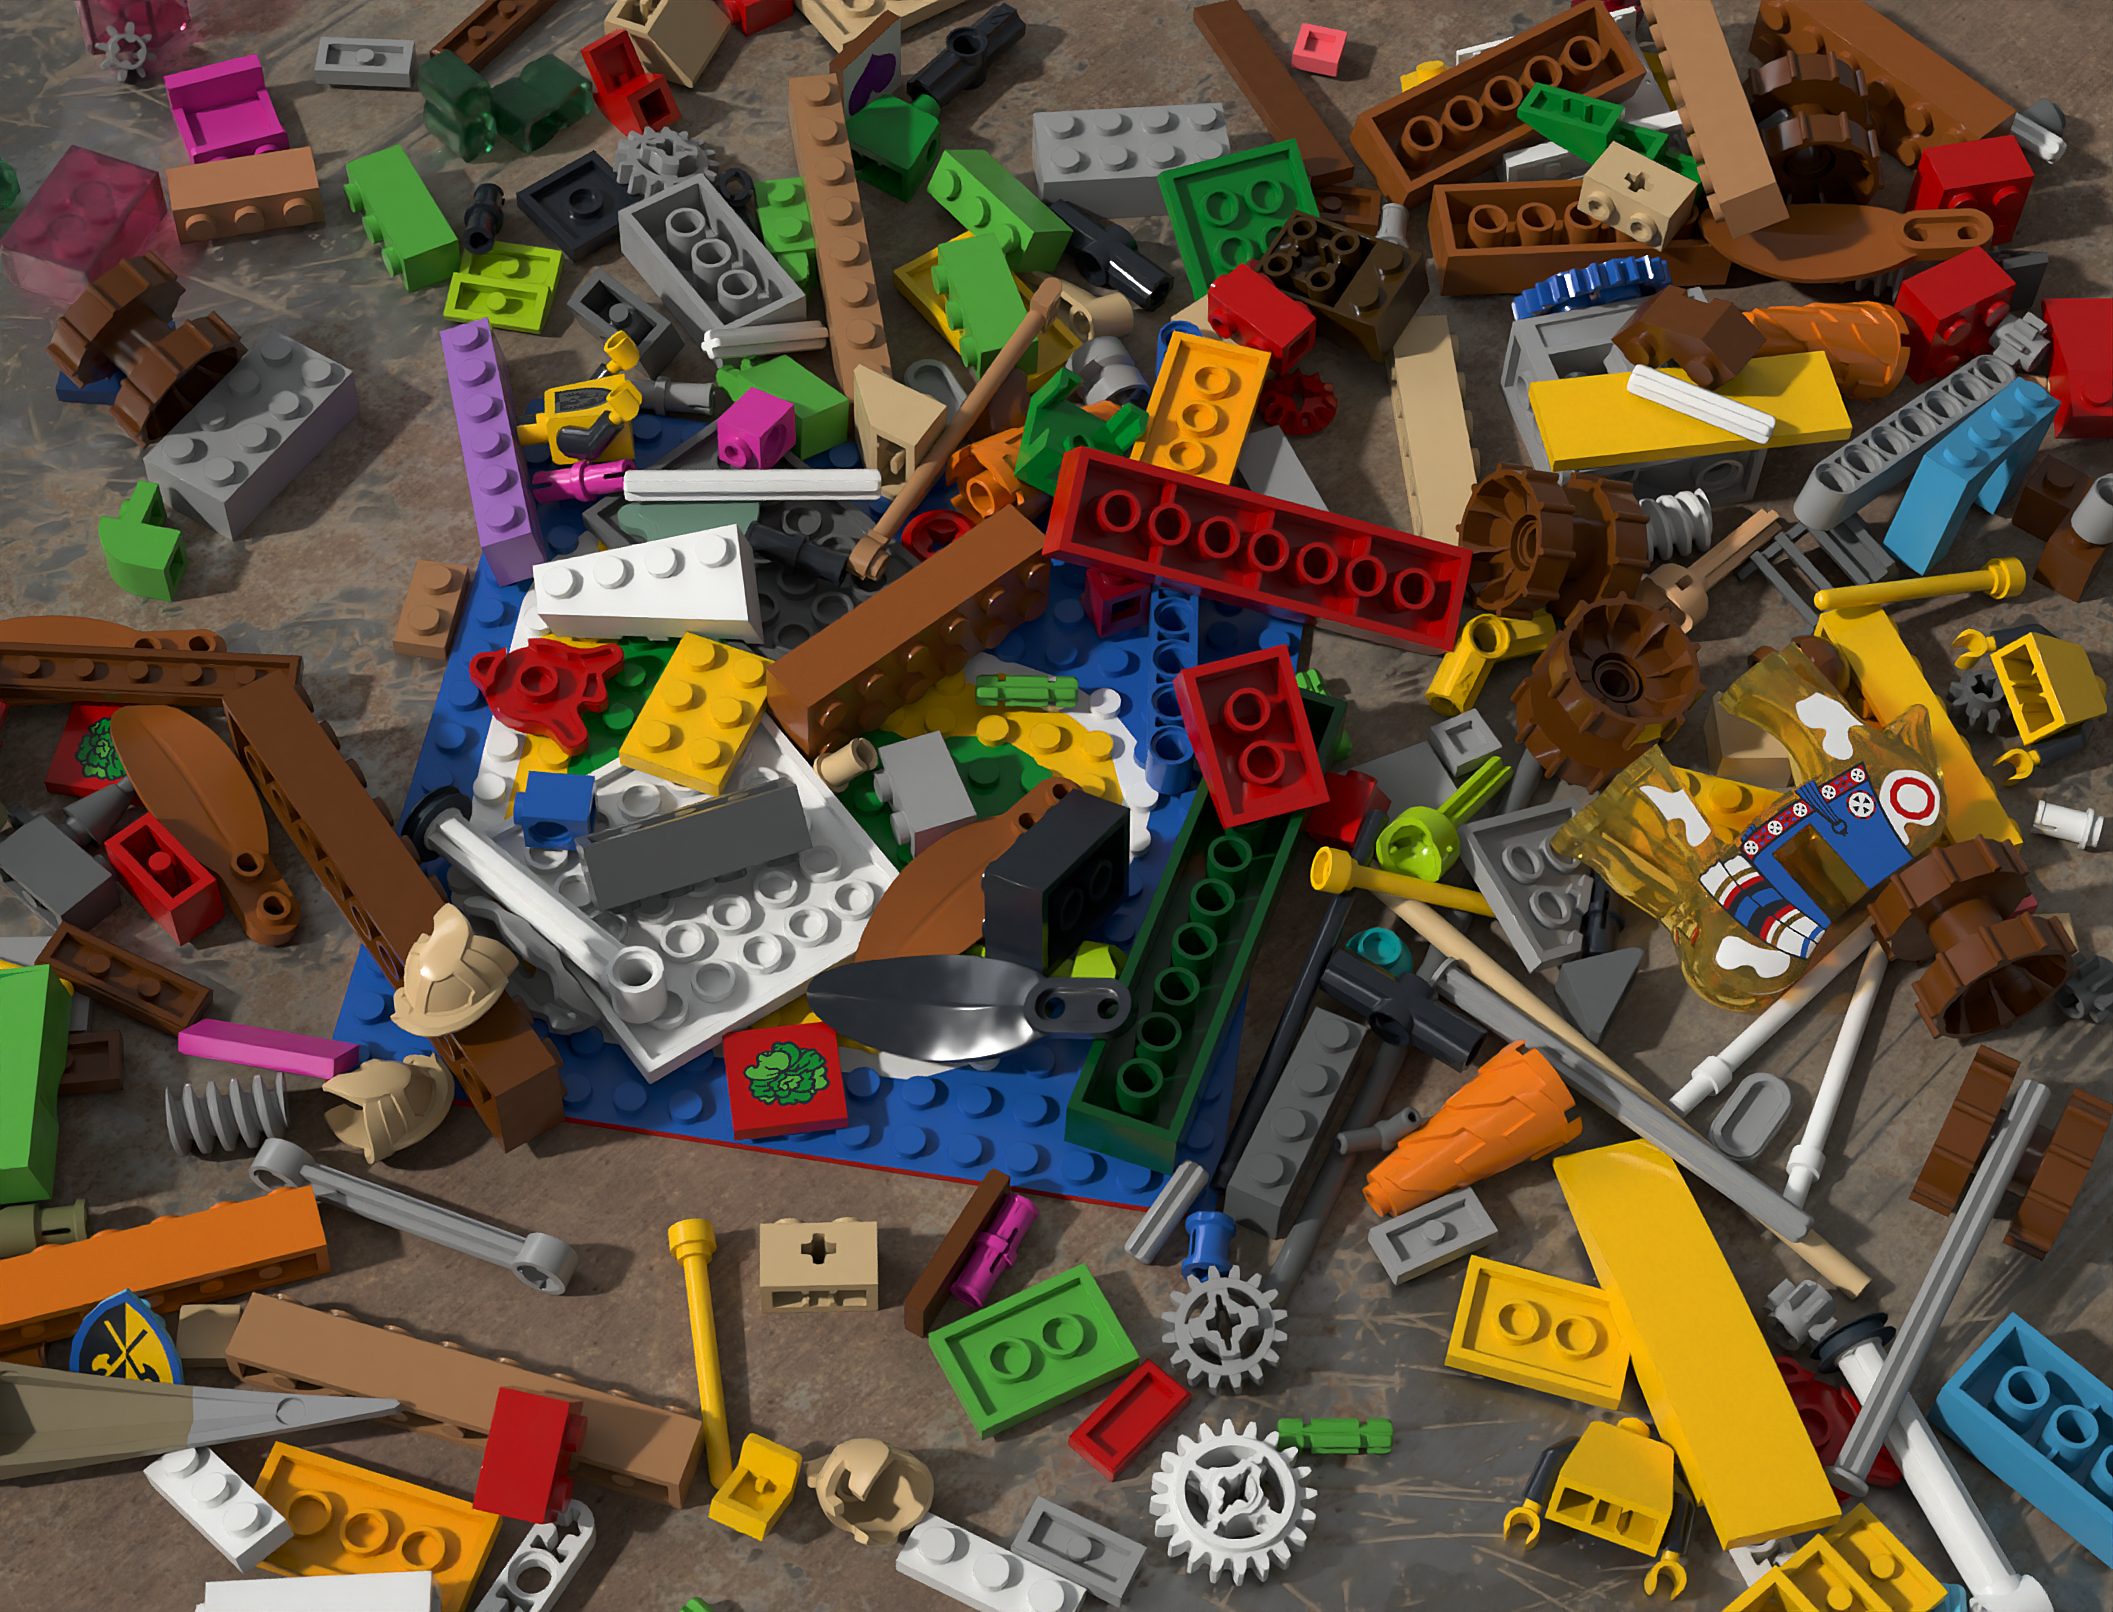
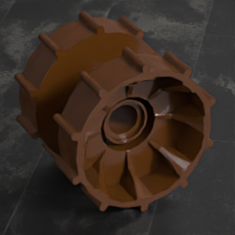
M1792 50L1787 51L1786 57L1771 61L1757 70L1749 68V77L1743 82L1742 87L1756 125L1780 109H1786L1793 116V119L1782 122L1769 130L1763 128L1759 130L1785 205L1831 203L1866 206L1877 189L1885 188L1876 131L1870 130L1867 132L1865 128H1872L1873 123L1863 69L1855 71L1847 63L1837 59L1835 51H1830L1827 55L1813 53L1794 55Z
M151 250L145 256H137L128 260L125 257L122 258L118 265L107 271L94 283H88L85 287L86 290L72 304L65 315L57 319L58 326L53 334L51 344L45 348V352L55 360L54 364L80 389H83L89 383H95L103 379L109 381L113 374L119 370L127 376V378L120 382L122 387L108 413L117 421L116 424L143 450L150 444L160 442L248 352V349L240 342L241 336L215 311H212L206 317H200L192 321L186 319L183 325L175 331L167 324L173 320L172 314L177 307L180 296L185 293L186 289L177 281L178 276Z
M1498 462L1495 472L1485 477L1480 484L1473 483L1471 485L1473 493L1465 508L1461 524H1457L1455 527L1456 531L1459 532L1458 547L1473 550L1465 588L1473 600L1471 608L1474 610L1496 612L1497 617L1532 621L1533 612L1545 606L1547 608L1546 612L1552 614L1553 618L1566 620L1580 600H1585L1587 604H1591L1602 599L1616 598L1621 591L1626 592L1628 599H1632L1640 585L1644 569L1650 567V561L1646 560L1648 545L1646 524L1650 521V516L1643 514L1639 502L1632 493L1633 484L1630 482L1607 480L1605 476L1572 472L1570 481L1560 486L1558 484L1559 473L1533 470L1532 466Z
M1621 591L1616 598L1602 599L1591 604H1587L1585 600H1580L1564 622L1566 625L1564 631L1559 630L1532 666L1533 674L1531 677H1525L1510 697V701L1517 704L1516 721L1519 733L1515 737V742L1525 744L1531 755L1547 770L1544 774L1547 779L1554 775L1568 783L1587 787L1590 795L1595 794L1601 787H1611L1624 781L1629 785H1634L1650 765L1647 758L1650 755H1654L1665 741L1668 742L1685 722L1684 712L1694 706L1707 687L1700 683V666L1696 653L1700 650L1701 646L1699 643L1692 644L1684 631L1668 616L1670 609L1663 608L1660 611L1646 603L1628 599L1624 591Z
M1978 834L1972 840L1959 842L1942 849L1936 847L1931 850V854L1915 862L1900 874H1893L1890 877L1891 882L1880 893L1877 900L1867 906L1870 915L1875 921V924L1870 929L1889 961L1900 958L1906 961H1915L1917 965H1921L1926 960L1936 958L1921 979L1911 984L1920 1000L1915 1003V1007L1934 1039L1945 1036L1960 1038L1964 1043L1971 1037L1983 1035L2002 1027L2008 1029L2012 1026L2013 1022L2028 1015L2042 1004L2052 1002L2054 1000L2052 996L2065 984L2071 975L2079 971L2071 956L2077 952V949L2057 916L2045 919L2040 916H2031L2029 911H2027L2020 917L2006 920L2017 909L2021 901L2032 894L2024 877L2030 874V871L2010 839L1999 842L1994 839H1985L1982 834Z
M1980 1044L1908 1199L1949 1217L1969 1174L1976 1176L2008 1109L2001 1106L2021 1064L2020 1061ZM2075 1087L2054 1129L2051 1130L2040 1124L2037 1125L2006 1189L2007 1192L2020 1197L2021 1200L2002 1243L2043 1262L2071 1210L2110 1125L2113 1114L2112 1103Z

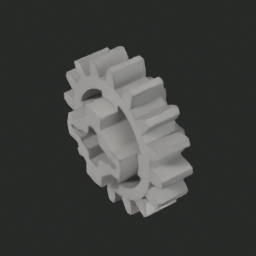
M647 126L644 128L643 135L632 130L628 134V140H619L613 171L618 172V184H629L628 193L630 195L641 192L645 194L644 199L700 173L715 187L719 162L714 161L716 154L714 150H703L705 141L702 139L690 141L687 139L688 132L682 131L677 135V132L671 131L669 127L665 126L660 133H656L651 127Z
M1213 1265L1209 1266L1208 1281L1201 1283L1194 1275L1190 1274L1187 1276L1190 1289L1187 1295L1178 1291H1172L1170 1294L1171 1301L1178 1310L1177 1312H1163L1162 1322L1164 1326L1175 1331L1163 1335L1162 1341L1164 1349L1178 1350L1170 1359L1175 1371L1184 1369L1187 1366L1190 1367L1187 1375L1189 1385L1195 1387L1203 1378L1209 1380L1211 1394L1217 1395L1221 1389L1222 1382H1230L1233 1391L1238 1395L1242 1394L1243 1379L1250 1377L1254 1383L1261 1386L1264 1384L1261 1368L1266 1365L1269 1368L1278 1370L1280 1367V1357L1273 1349L1288 1348L1289 1339L1288 1334L1276 1329L1289 1323L1286 1310H1272L1280 1302L1279 1293L1276 1289H1272L1262 1294L1263 1279L1260 1274L1256 1273L1248 1282H1245L1241 1279L1240 1267L1233 1265L1228 1278H1220L1217 1268ZM1229 1295L1241 1297L1254 1306L1243 1307L1230 1299ZM1209 1300L1201 1315L1190 1319L1194 1310L1201 1303ZM1220 1310H1224L1226 1321H1230V1326L1232 1327L1233 1337L1230 1338L1231 1350L1226 1349L1225 1340L1221 1339L1218 1332V1323L1221 1322ZM1261 1341L1257 1350L1250 1357L1242 1361V1356L1252 1342ZM1207 1352L1220 1360L1222 1365L1209 1363L1201 1359L1197 1354Z

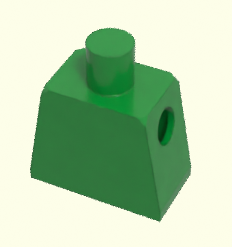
M882 94L845 121L855 177L908 204L940 152L941 123L937 118L941 110L938 103L926 94L919 95L912 104L891 94Z

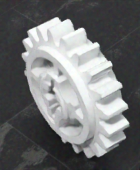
M1225 1419L1221 1436H1215L1205 1423L1201 1424L1198 1444L1194 1443L1189 1437L1183 1434L1180 1435L1177 1444L1179 1456L1165 1451L1161 1460V1468L1164 1472L1153 1474L1151 1489L1157 1494L1151 1497L1149 1511L1153 1515L1161 1516L1155 1525L1156 1537L1173 1535L1169 1542L1167 1553L1170 1558L1179 1556L1184 1552L1190 1553L1187 1566L1188 1573H1194L1203 1563L1210 1565L1209 1575L1211 1583L1216 1584L1222 1575V1571L1229 1569L1232 1572L1236 1586H1242L1247 1568H1252L1255 1575L1262 1582L1266 1581L1269 1573V1561H1272L1283 1570L1289 1568L1291 1559L1289 1549L1303 1552L1307 1541V1536L1303 1531H1313L1316 1514L1308 1509L1315 1507L1318 1494L1317 1490L1305 1487L1310 1481L1311 1468H1293L1298 1455L1296 1446L1285 1449L1283 1452L1276 1451L1279 1438L1278 1432L1270 1433L1263 1441L1257 1440L1255 1422H1250L1241 1436L1235 1434L1234 1426L1230 1419ZM1234 1465V1466H1231V1467H1220V1468H1216V1467H1218V1466ZM1263 1478L1271 1484L1279 1498L1281 1505L1280 1514L1271 1510L1268 1506L1269 1500L1263 1495L1260 1487ZM1186 1490H1190L1199 1496L1198 1503L1204 1508V1513L1207 1517L1203 1526L1194 1519L1189 1511L1185 1499ZM1245 1490L1243 1500H1239L1238 1497ZM1234 1498L1238 1499L1233 1503L1232 1506L1228 1505L1227 1509L1222 1514L1223 1503L1230 1504L1234 1500ZM1236 1536H1253L1246 1539H1231Z

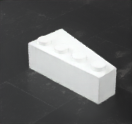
M737 524L533 566L537 614L556 637L622 639L623 635L646 636L649 640L669 641V637H683L685 632H689L716 642H721V639H743L745 643L764 644L753 549Z

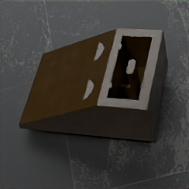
M1296 209L1253 270L1256 273H1263L1268 276L1276 288L1293 301L1298 300L1304 303L1316 317V332L1341 349L1383 363L1430 291L1423 253Z

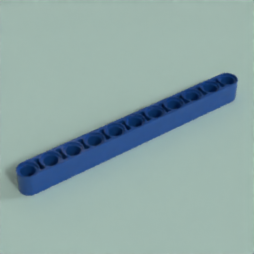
M1178 320L1171 321L1160 329L1157 345L1155 383L1173 331L1203 337L1201 330L1196 325L1188 321ZM1151 584L1145 777L1146 782L1153 790L1161 794L1172 795L1186 790L1191 784L1193 777L1195 753L1186 733L1172 680L1181 670L1198 665L1199 596Z

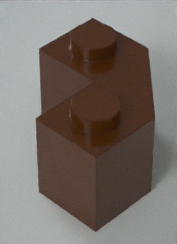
M1668 285L1643 302L1610 340L1623 352L1626 359L1635 366L1643 364L1656 369L1673 358L1687 373L1688 377L1699 387L1714 391L1735 378L1767 339L1733 302L1714 298L1710 303L1689 298L1687 289Z
M2048 454L2025 485L2010 524L2047 543L2032 579L2078 603L2100 572L2112 542L2101 545L2084 540L2075 532L2071 523L2072 515L2094 484V478Z

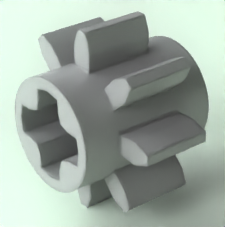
M134 22L126 24L124 34H119L116 28L111 25L107 26V33L111 39L108 43L95 44V47L99 50L106 51L107 59L101 63L100 68L107 69L112 65L119 68L117 77L120 81L125 80L128 69H133L138 76L145 77V70L141 65L145 59H157L155 54L147 52L145 43L151 40L152 35L145 34L141 37L134 35ZM120 39L124 43L134 42L137 47L132 52L135 59L132 64L128 60L118 61L115 54L120 50L117 42Z
M2030 311L2027 312L2023 319L2009 314L1998 325L1989 339V344L1996 349L1992 355L2007 362L2014 371L2017 367H2022L2027 372H2031L2041 362L2051 347L2052 342L2044 337L2048 332L2046 330L2048 324Z
M1787 1278L1784 1279L1767 1296L1769 1301L1763 1306V1310L1769 1314L1764 1320L1769 1335L1779 1345L1791 1351L1797 1350L1803 1343L1812 1350L1818 1342L1832 1333L1831 1330L1838 1324V1321L1832 1317L1836 1311L1833 1298L1821 1285L1811 1280H1804L1795 1287Z

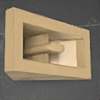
M1718 691L1712 698L1703 727L1710 774L1760 788H1787L1793 782L1795 776L1790 749L1795 750L1796 746L1725 694Z

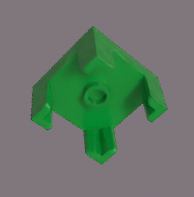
M1062 367L1031 397L1014 471L1016 478L1053 497L1065 452L1079 446H1085L1123 457V453L1143 436L1149 418L1148 412L1131 403H1127L1109 420L1104 421L1065 400L1083 381L1081 376L1065 367Z

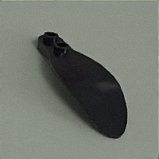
M922 955L851 963L817 975L809 983L806 991L809 1007L814 1014L830 1028L846 1038L894 1056L937 1063H965L997 1059L1028 1050L1048 1039H1116L1131 1030L1136 1023L1139 1013L1136 996L1117 979L1092 977L1047 978L1038 971L1022 964L973 955ZM1065 1004L1064 1013L1059 1018L1052 1019L1054 1009L1058 1005ZM1113 1005H1119L1118 1013L1113 1018L1106 1020L1105 1014L1108 1008Z

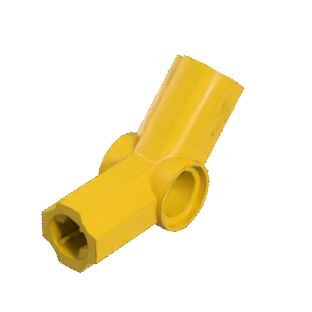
M1544 608L1533 612L1532 621L1500 618L1493 614H1481L1458 627L1453 651L1445 654L1424 696L1430 703L1429 707L1443 716L1450 717L1470 711L1494 663L1540 653L1545 650L1557 631L1552 614L1547 613ZM1473 635L1479 639L1482 650L1476 646Z

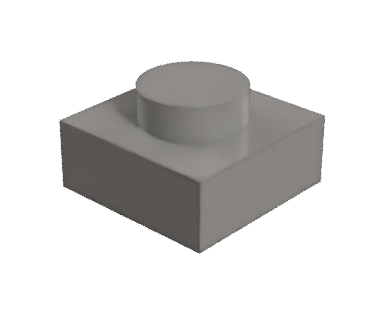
M1475 708L1430 727L1428 741L1455 778L1482 767L1493 756H1501L1503 746Z

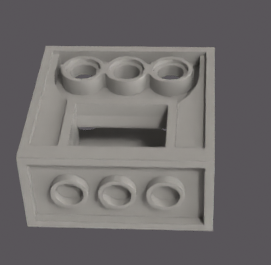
M1700 287L1687 289L1689 298L1708 303ZM1652 296L1513 321L1500 389L1536 470L1552 472L1528 396L1530 382L1633 371L1636 366L1626 359L1623 352L1610 339L1637 308ZM1672 358L1656 369L1680 365ZM1768 448L1559 471L1555 473H1559L1558 484L1560 486L1570 481L1572 472L1605 476L1607 480L1630 482L1633 484L1632 493L1638 502L1646 498L1653 499L1656 502V499L1661 495H1672L1675 498V495L1681 491H1690L1694 494L1700 488L1705 493L1710 508L1753 500Z

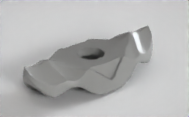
M483 895L469 897L464 901V916L471 925L475 936L497 940L517 958L519 964L508 978L505 990L511 998L519 995L526 1003L533 1018H539L548 1022L556 1034H572L589 1028L603 1017L600 1009L584 993L578 981L563 967L559 951L532 928L526 919L507 912L499 904L488 900ZM522 958L536 966L535 975L530 974L526 970Z

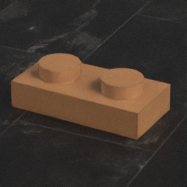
M417 559L393 639L396 654L447 660L470 580L468 566Z

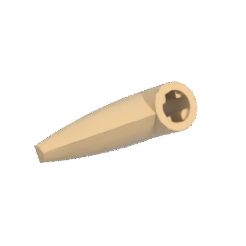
M1041 271L1014 273L1034 294L1043 281L1049 277H1055L1062 282V293L1060 295L1057 317L1083 344L1100 336H1114L1116 338L1126 336L1133 329L1134 315L1128 300L1120 293L1097 298L1070 282Z

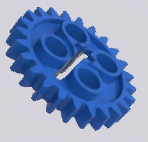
M1647 255L1635 260L1634 256L1614 258L1600 265L1591 263L1582 270L1574 268L1570 271L1551 276L1545 282L1536 283V288L1523 290V295L1515 297V302L1511 303L1516 321L1652 296L1668 285H1673L1667 261H1661V257L1650 259V256ZM1590 292H1594V299L1590 298Z

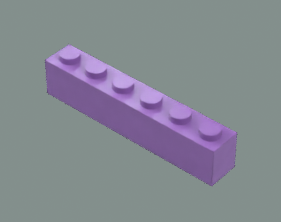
M486 317L440 331L480 545L499 586L502 587L534 577L533 566L547 563L524 446H520L516 426L517 412L506 359L489 319Z

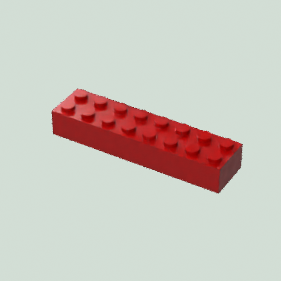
M1079 446L1063 454L1041 556L1432 656L1453 651L1473 550L1089 447Z

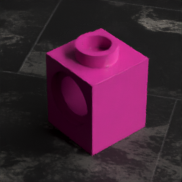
M751 387L717 419L719 460L743 470L771 469L796 444L794 404Z

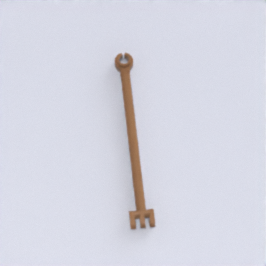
M1049 277L1040 285L1031 298L1028 314L877 525L859 540L847 561L846 571L864 581L869 578L878 581L882 577L891 560V555L886 552L891 539L1037 334L1044 335L1056 319L1062 293V282L1059 279Z

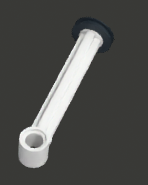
M452 785L438 787L425 795L414 806L404 822L400 837L407 835L417 849L421 862L433 861L442 856L511 913L526 919L530 926L541 934L547 942L600 983V987L611 996L613 1010L619 1018L629 1023L642 1024L653 1021L663 1013L667 1006L668 994L663 962L656 951L644 946L626 947L470 823L473 803L469 796L461 794L457 787ZM637 983H643V984H644V985L636 986V987L631 986V985L637 984Z
M1884 1312L1872 1313L1841 1326L1818 1342L1810 1352L1811 1359L1822 1360L1819 1364L1818 1372L1828 1374L1842 1370L1862 1406L1888 1356L1883 1347L1890 1342L1896 1333V1328L1892 1326L1884 1327L1888 1319V1315ZM1908 1391L1883 1443L1970 1590L1973 1598L1970 1599L1968 1604L1969 1612H2054L2048 1595L2040 1583L2032 1576L2027 1574L2021 1576L2014 1571Z

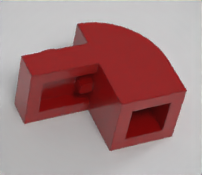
M616 29L580 50L596 86V89L590 92L593 100L604 117L625 136L628 137L629 132L632 130L643 135L644 128L647 126L657 133L664 126L667 127L682 118L665 76L662 74L645 73L626 29Z

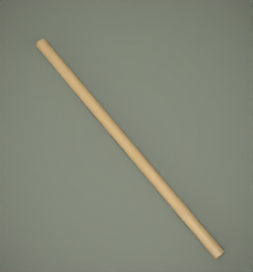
M1372 859L1369 868L1382 870L1380 864ZM1369 890L1445 956L1457 959L1458 967L1475 981L1717 1149L1428 904ZM1756 1218L1852 1301H1856L1873 1281L1812 1228L1800 1243H1792Z

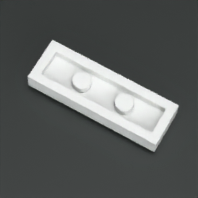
M207 1446L166 1452L143 1470L151 1485L243 1574H246L294 1536L286 1519Z
M927 1512L923 1520L916 1524L896 1559L897 1571L981 1612H1079L1086 1599V1588L930 1512Z

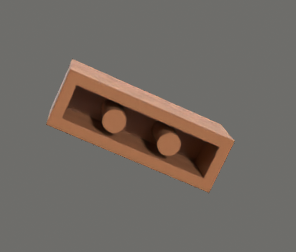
M311 146L165 169L171 207L180 244L325 221Z

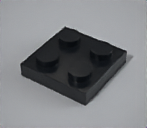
M595 150L516 193L518 208L574 263L619 238L618 211L643 200L644 197L639 193L630 195L628 193L629 184H618V172L613 171V168Z

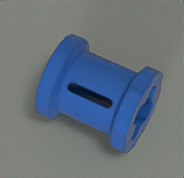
M1199 1211L1190 1214L1186 1218L1185 1225L1187 1234L1190 1236L1188 1258L1182 1262L1181 1275L1187 1280V1276L1192 1274L1203 1283L1209 1280V1266L1215 1265L1220 1278H1228L1229 1272L1233 1267L1228 1261L1230 1240L1236 1235L1235 1220L1227 1214L1216 1211Z

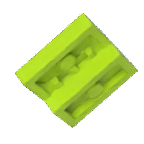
M494 241L491 251L483 255H474L464 248L459 272H453L443 313L444 320L469 323L488 317L491 326L494 328L541 334L560 281L565 261L563 252Z

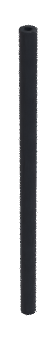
M1371 809L1351 852L1350 857L1356 859L1360 866H1370L1376 852V842L1389 822V816L1381 810ZM1353 887L1349 891L1343 890L1340 894H1333L1209 1184V1188L1217 1194L1226 1196L1227 1185L1275 1090L1318 989L1320 979L1326 970L1360 888Z

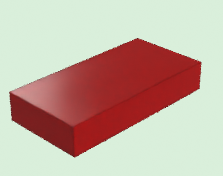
M1147 1358L1069 1436L1068 1445L1113 1483L1191 1403L1192 1394L1152 1360Z

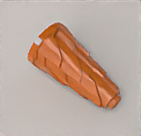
M1870 301L1812 303L1805 306L1755 308L1751 312H1743L1748 320L1767 339L1752 358L1825 351L1839 392L1850 399L1872 402L1871 398L1883 399L1896 388L1907 368L1911 347L1901 346L1900 333L1910 334L1904 318L1890 305Z
M1101 400L1080 408L1107 421L1122 407L1118 404H1113L1111 401ZM1024 426L1012 428L976 443L969 444L952 454L947 461L945 470L946 486L948 487L957 482L960 492L959 495L950 500L957 512L966 515L977 525L1008 504L1014 506L1033 523L1043 511L1053 504V496L1014 476Z
M1518 1039L1502 1048L1498 1054L1478 1069L1479 1074L1451 1096L1437 1113L1397 1142L1398 1148L1366 1174L1369 1185L1363 1188V1193L1375 1213L1380 1217L1389 1213L1393 1218H1396L1463 1187L1471 1186L1481 1179L1485 1180L1529 1158L1534 1161L1568 1144L1579 1136L1583 1129L1581 1116L1568 1123L1564 1114L1565 1111L1575 1106L1576 1103L1566 1085L1547 1059L1535 1047L1522 1055L1521 1051L1526 1048L1525 1043L1527 1041Z

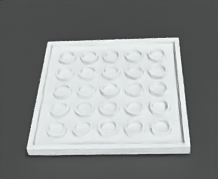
M766 712L721 795L782 777H786L795 783L798 788L813 848L798 852L800 858L793 863L778 867H768L767 862L746 868L747 875L737 880L716 883L714 878L694 883V891L686 895L664 899L661 894L640 899L641 906L633 911L611 915L608 909L599 911L591 902L577 851L525 847L522 825H515L513 816L483 832L626 947H648L656 951L661 957L668 994L666 1009L653 1021L636 1024L619 1018L613 1010L611 996L600 987V983L559 951L563 967L578 981L584 993L600 1009L603 1016L600 1020L649 1084L654 1083L720 1044L722 1036L726 1033L742 1031L806 993L808 985L813 978L822 972L854 963L860 938L872 913L888 887L899 875L897 869L823 780L815 774L813 768ZM619 757L588 774L589 776H595L598 798V813L594 833L714 798L712 795L621 765ZM637 983V984H633V985H631V986L636 987V986H641V985H644V984H643V983Z

